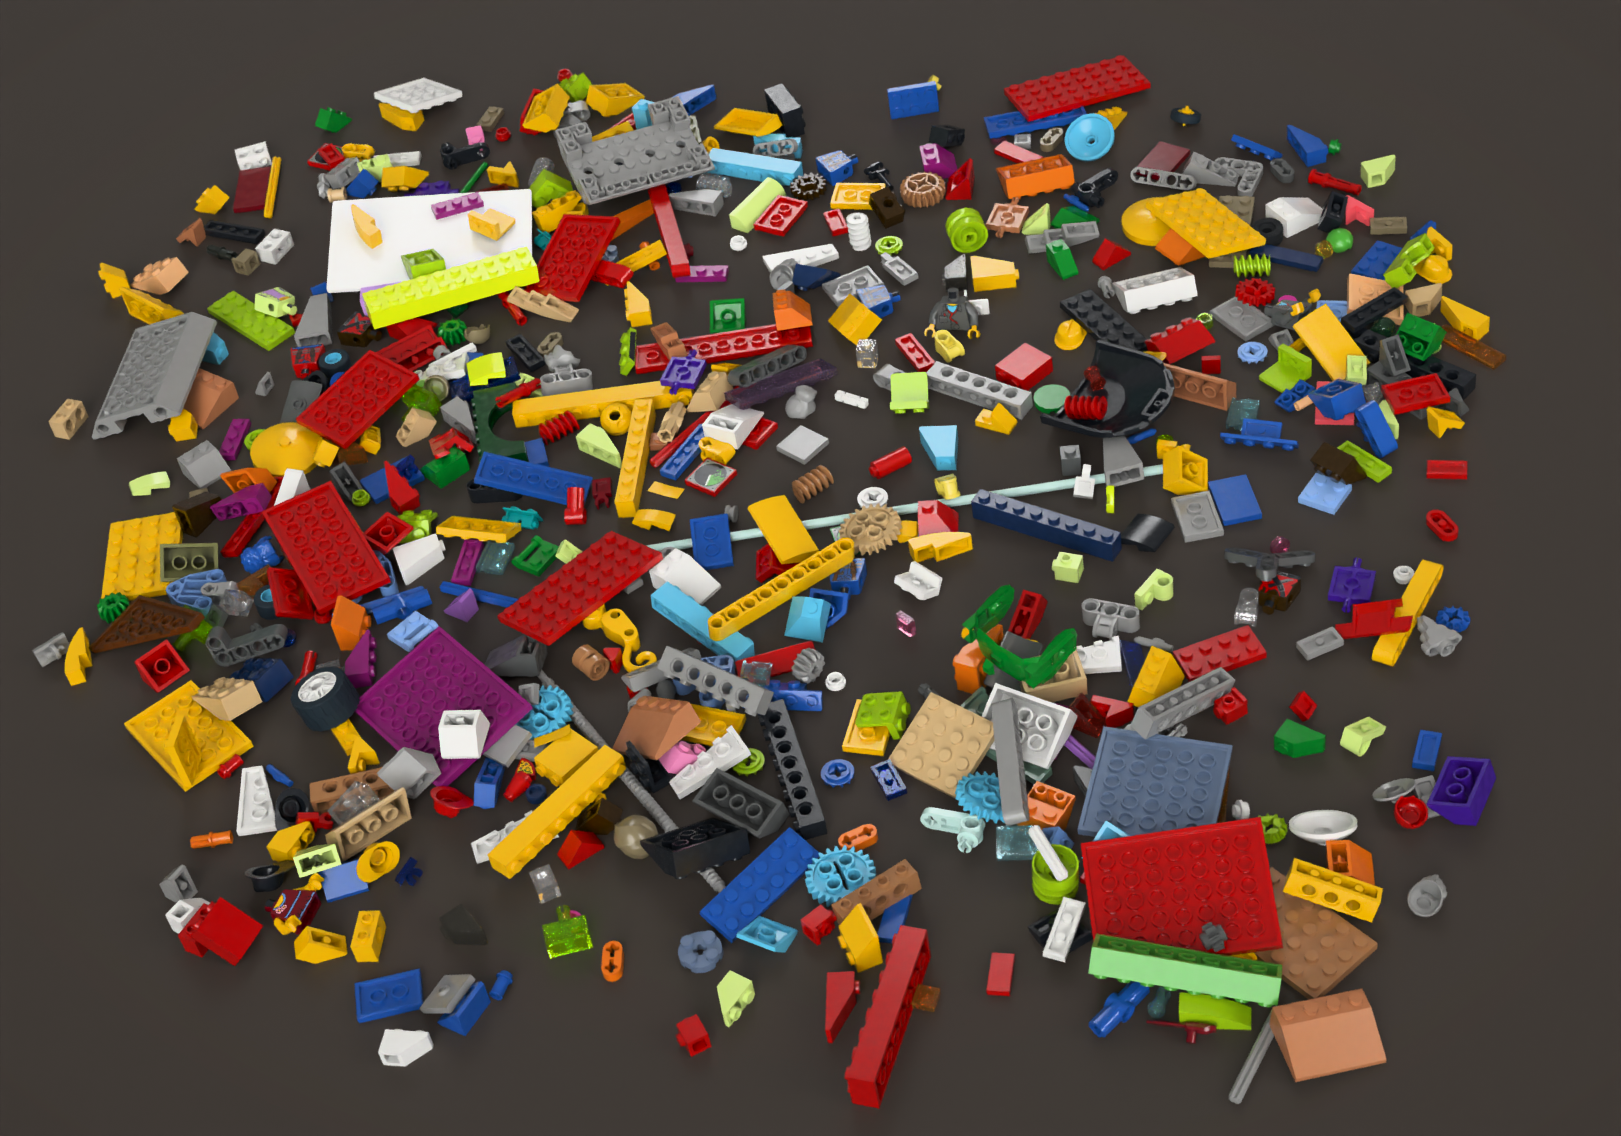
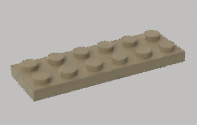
M1220 196V203L1238 215L1249 226L1252 225L1255 197ZM1248 249L1209 258V267L1234 268L1233 255H1236L1238 260L1243 255L1246 260Z

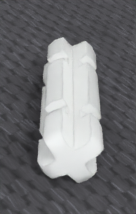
M837 390L835 393L836 401L858 406L862 409H866L869 405L867 398H860V396L848 392L845 394L841 390Z

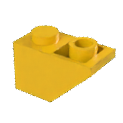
M214 185L211 189L207 188L196 201L198 205L195 207V210L216 214L230 197Z
M99 263L101 270L98 272L101 280L106 282L104 283L106 292H110L112 298L122 296L119 288H130L124 270L105 263Z
M183 408L181 415L171 417L168 430L176 442L197 438L198 424L190 412Z
M306 821L278 831L266 847L272 860L278 862L285 860L294 861L293 857L296 852L306 849L316 835L311 823Z

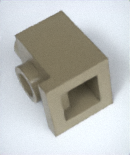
M245 249L236 258L231 259L236 273L247 276L260 265L258 254L250 249Z

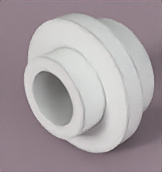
M734 236L731 239V249L741 251L746 248L747 241L743 236Z
M1398 566L1393 571V576L1399 584L1410 583L1414 575V570L1409 566Z
M832 672L827 676L825 681L826 687L831 691H839L845 687L846 679L841 673Z
M1236 800L1235 804L1232 805V816L1236 820L1248 819L1250 815L1249 804L1242 800Z

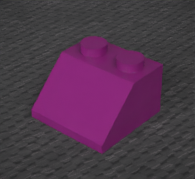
M936 143L919 146L923 172L937 173L938 176L945 179L949 178L957 170L954 154Z

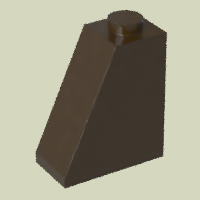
M203 492L174 504L172 508L183 533L197 538L217 518L210 507L221 501V497L217 494Z

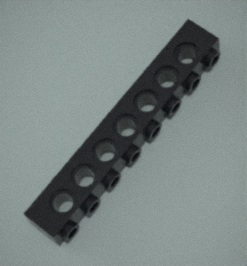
M1344 327L1363 354L1367 356V359L1373 364L1377 363L1380 354V340L1388 337L1366 328H1362L1353 334ZM1406 354L1411 370L1405 373L1412 378L1437 373L1447 392L1449 393L1454 388H1457L1463 401L1476 387L1475 373L1434 356H1429L1425 361Z
M784 700L770 702L766 714H759L758 719L760 726H765V729H762L765 741H770V744H767L770 756H775V759H772L775 771H780V774H777L780 786H785L783 790L785 801H790L791 804L788 805L790 816L796 819L793 821L795 831L800 833L804 840L828 834L825 819Z

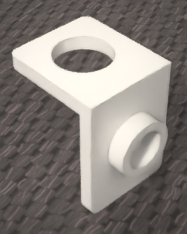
M964 290V296H966V297H967V290ZM988 299L969 300L978 311V315L990 313Z

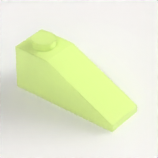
M589 424L576 436L579 450L621 468L620 454L604 429Z

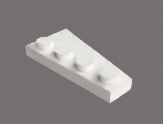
M833 244L762 256L763 262L770 273L778 264H781L786 259L794 258L798 264L812 267L839 259L838 252Z
M467 352L461 354L462 357L454 360L453 357L447 359L443 365H431L424 372L422 370L415 371L414 373L418 374L420 380L407 392L412 391L414 388L423 387L424 381L432 375H441L446 380L462 378L466 375V364L469 362Z
M1119 635L1112 637L1110 641L1103 642L1099 640L1094 642V645L1084 648L1082 645L1076 646L1085 674L1122 671Z
M732 725L726 729L727 733L722 738L718 737L712 742L713 746L708 751H702L697 756L696 762L692 765L688 764L669 781L680 800L703 786L716 768L725 772L751 755L749 749Z
M263 766L242 768L237 820L238 836L277 831L275 827V810Z
M531 810L524 814L525 817L517 822L511 821L507 823L504 829L500 831L494 830L472 842L471 845L477 864L488 861L487 854L533 811Z

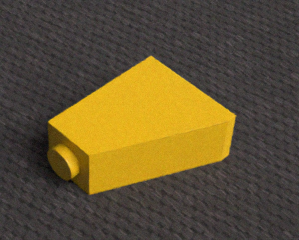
M970 256L974 292L1016 287V280H1019L1018 269L1014 268V262Z

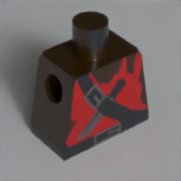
M354 312L337 331L341 345L365 348L372 340L379 341L382 337L381 331H378V329L374 330L369 317L358 312Z
M1278 571L1277 576L1272 578V581L1260 580L1258 604L1263 606L1262 611L1269 615L1273 614L1275 610L1287 611L1301 592V576Z

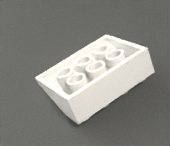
M1181 267L1111 283L1123 309L1126 312H1130V314L1139 313L1140 309L1145 308L1147 310L1158 308L1157 305H1173L1178 300L1183 302L1190 301L1192 297L1198 296L1194 275Z
M995 683L981 717L993 722L991 704L1013 698L1018 710L1023 761L1048 770L1070 736L1078 716L1071 709ZM994 740V742H993V744L991 745L990 749H993V750L996 751V749H995V740Z

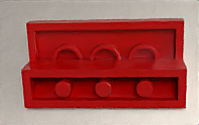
M429 324L375 353L410 371H414L436 359L433 356V351L436 347L444 345L447 348L442 337H437Z

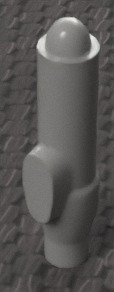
M1140 636L1134 638L1136 644L1147 647L1154 646L1164 651H1173V645L1165 643L1162 639H1148Z

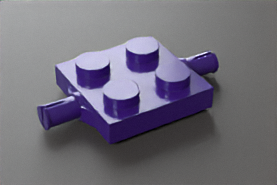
M449 181L423 182L417 186L414 193L405 194L404 197L460 193L459 188L450 190Z
M691 349L686 357H671L660 379L661 386L671 387L669 391L671 395H676L679 388H696L707 366L706 360L695 358L697 355L696 350Z
M1357 557L1354 558L1352 566H1335L1328 600L1343 602V612H1346L1347 608V613H1349L1352 604L1371 601L1376 571L1360 568L1361 558H1358V562Z

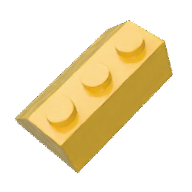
M558 83L534 96L522 126L546 133L557 129L564 115V110L568 106L567 103L570 96Z
M1151 646L1127 702L1134 703V706L1140 707L1181 686L1185 675L1171 653Z

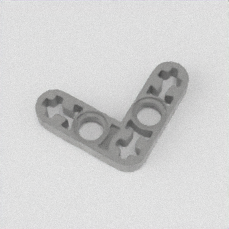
M1220 157L1214 161L1242 176L1238 185V196H1253L1263 175V165L1261 163Z

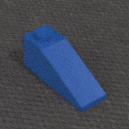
M708 85L673 96H679L688 115L695 113L716 99L714 85Z
M1287 125V140L1307 167L1326 162L1328 147L1326 144H1323L1320 138L1292 125Z
M485 758L474 784V806H479L482 809L495 808L505 766L490 758Z

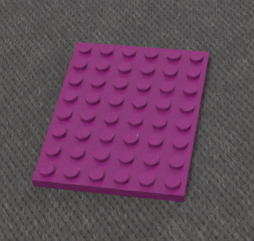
M439 626L360 696L358 707L354 712L397 752L406 747L433 754L441 771V774L432 782L437 787L449 786L478 759H443L441 757L438 727L443 711L481 710L490 722L481 754L483 755L531 711L533 707Z

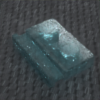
M1232 398L1226 421V429L1233 427L1235 430H1242L1243 418L1257 420L1260 400L1240 399V401H1237L1235 398Z
M488 541L475 567L477 573L484 571L485 574L503 575L515 550L514 543H491V541Z
M743 660L740 677L761 687L769 685L773 663L752 661V664L746 663V660Z

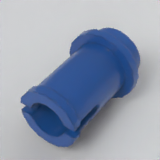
M501 970L500 973H497V980L489 992V995L496 1000L503 998L508 985L513 982V975L506 970Z

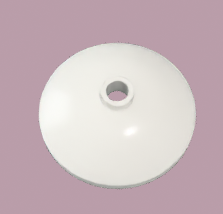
M1337 810L1308 811L1292 817L1289 821V829L1293 834L1318 845H1326L1328 840H1342L1351 835L1358 826L1356 817Z

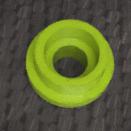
M357 490L352 495V503L355 506H365L370 501V495L365 490Z

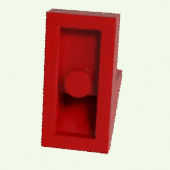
M1093 695L1091 699L1092 715L1106 718V727L1117 728L1133 721L1134 703Z

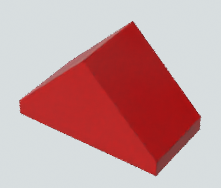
M1105 238L1093 257L1092 262L1102 270H1105L1130 256L1131 252L1122 245Z
M571 830L557 856L569 870L605 847L593 832Z

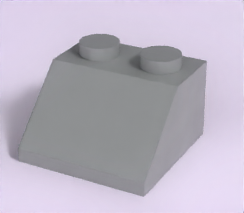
M207 440L177 458L183 475L199 489L207 488L221 479V473L231 471L217 448Z

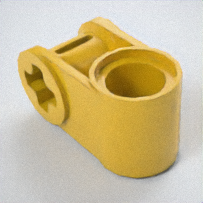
M346 144L342 147L345 159L357 157L360 162L369 160L375 153L374 148L367 144Z
M704 437L699 441V448L702 451L700 455L703 461L706 458H710L726 465L735 455L736 451L729 443H724L711 437Z

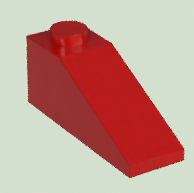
M1023 589L1008 631L1022 638L1030 639L1043 617L1048 601L1041 594Z
M854 971L827 973L825 1032L828 1043L834 1042L857 1003V994H861L860 980H856Z

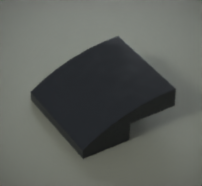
M1138 513L1121 533V544L1137 545L1138 550L1143 552H1156L1175 526L1164 519Z
M1059 909L1028 926L1029 931L1043 949ZM1079 923L1069 953L1093 939L1091 931L1081 923Z

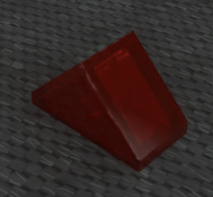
M1080 693L1068 707L1078 716L1073 726L1074 729L1094 738L1100 736L1103 726L1106 727V719L1083 693Z

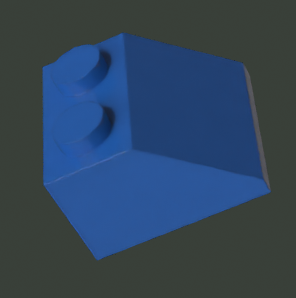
M1336 379L1308 393L1309 398L1323 416L1333 420L1343 419L1344 415L1354 413L1356 408L1366 403L1362 384L1347 380Z

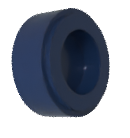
M533 784L526 789L525 795L529 803L540 804L546 800L547 791L544 785Z

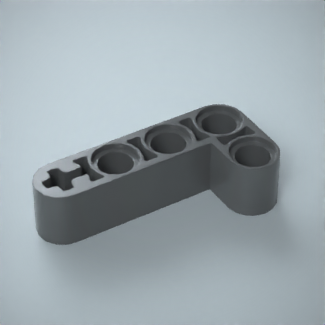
M274 624L231 639L224 628L215 626L209 631L206 647L215 662L220 666L226 667L282 648L288 635V629L283 624Z

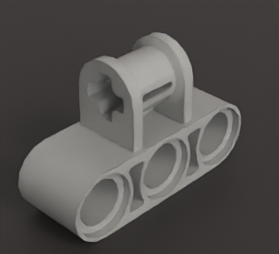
M572 364L558 368L553 366L554 373L545 374L540 378L542 396L593 389L591 370H573Z
M1091 598L1082 602V619L1086 625L1093 626L1092 636L1094 638L1100 636L1112 640V637H1115L1118 631L1134 633L1140 628L1139 610L1135 606Z

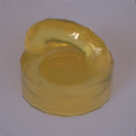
M1323 240L1316 244L1314 255L1323 256V259L1332 256L1333 248L1328 241Z

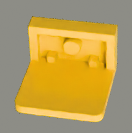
M488 209L483 215L473 210L468 213L470 229L496 241L516 223L515 218L494 209Z

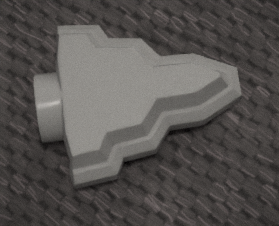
M1424 615L1417 618V628L1421 633V649L1429 657L1437 654L1444 657L1450 655L1454 651L1455 646L1462 640V636L1456 630H1450L1445 625L1437 624L1433 619Z

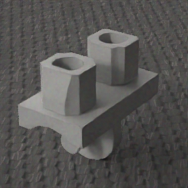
M61 632L36 647L32 652L40 665L44 667L56 659H61V656L67 653L70 644L65 634Z

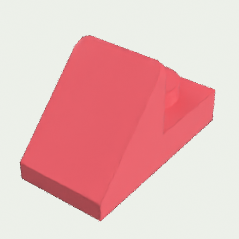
M1346 195L1348 201L1345 208V225L1356 219L1370 226V218H1374V209Z

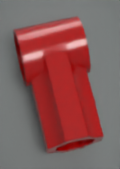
M567 488V508L564 511L566 525L586 524L587 513L584 508V488Z

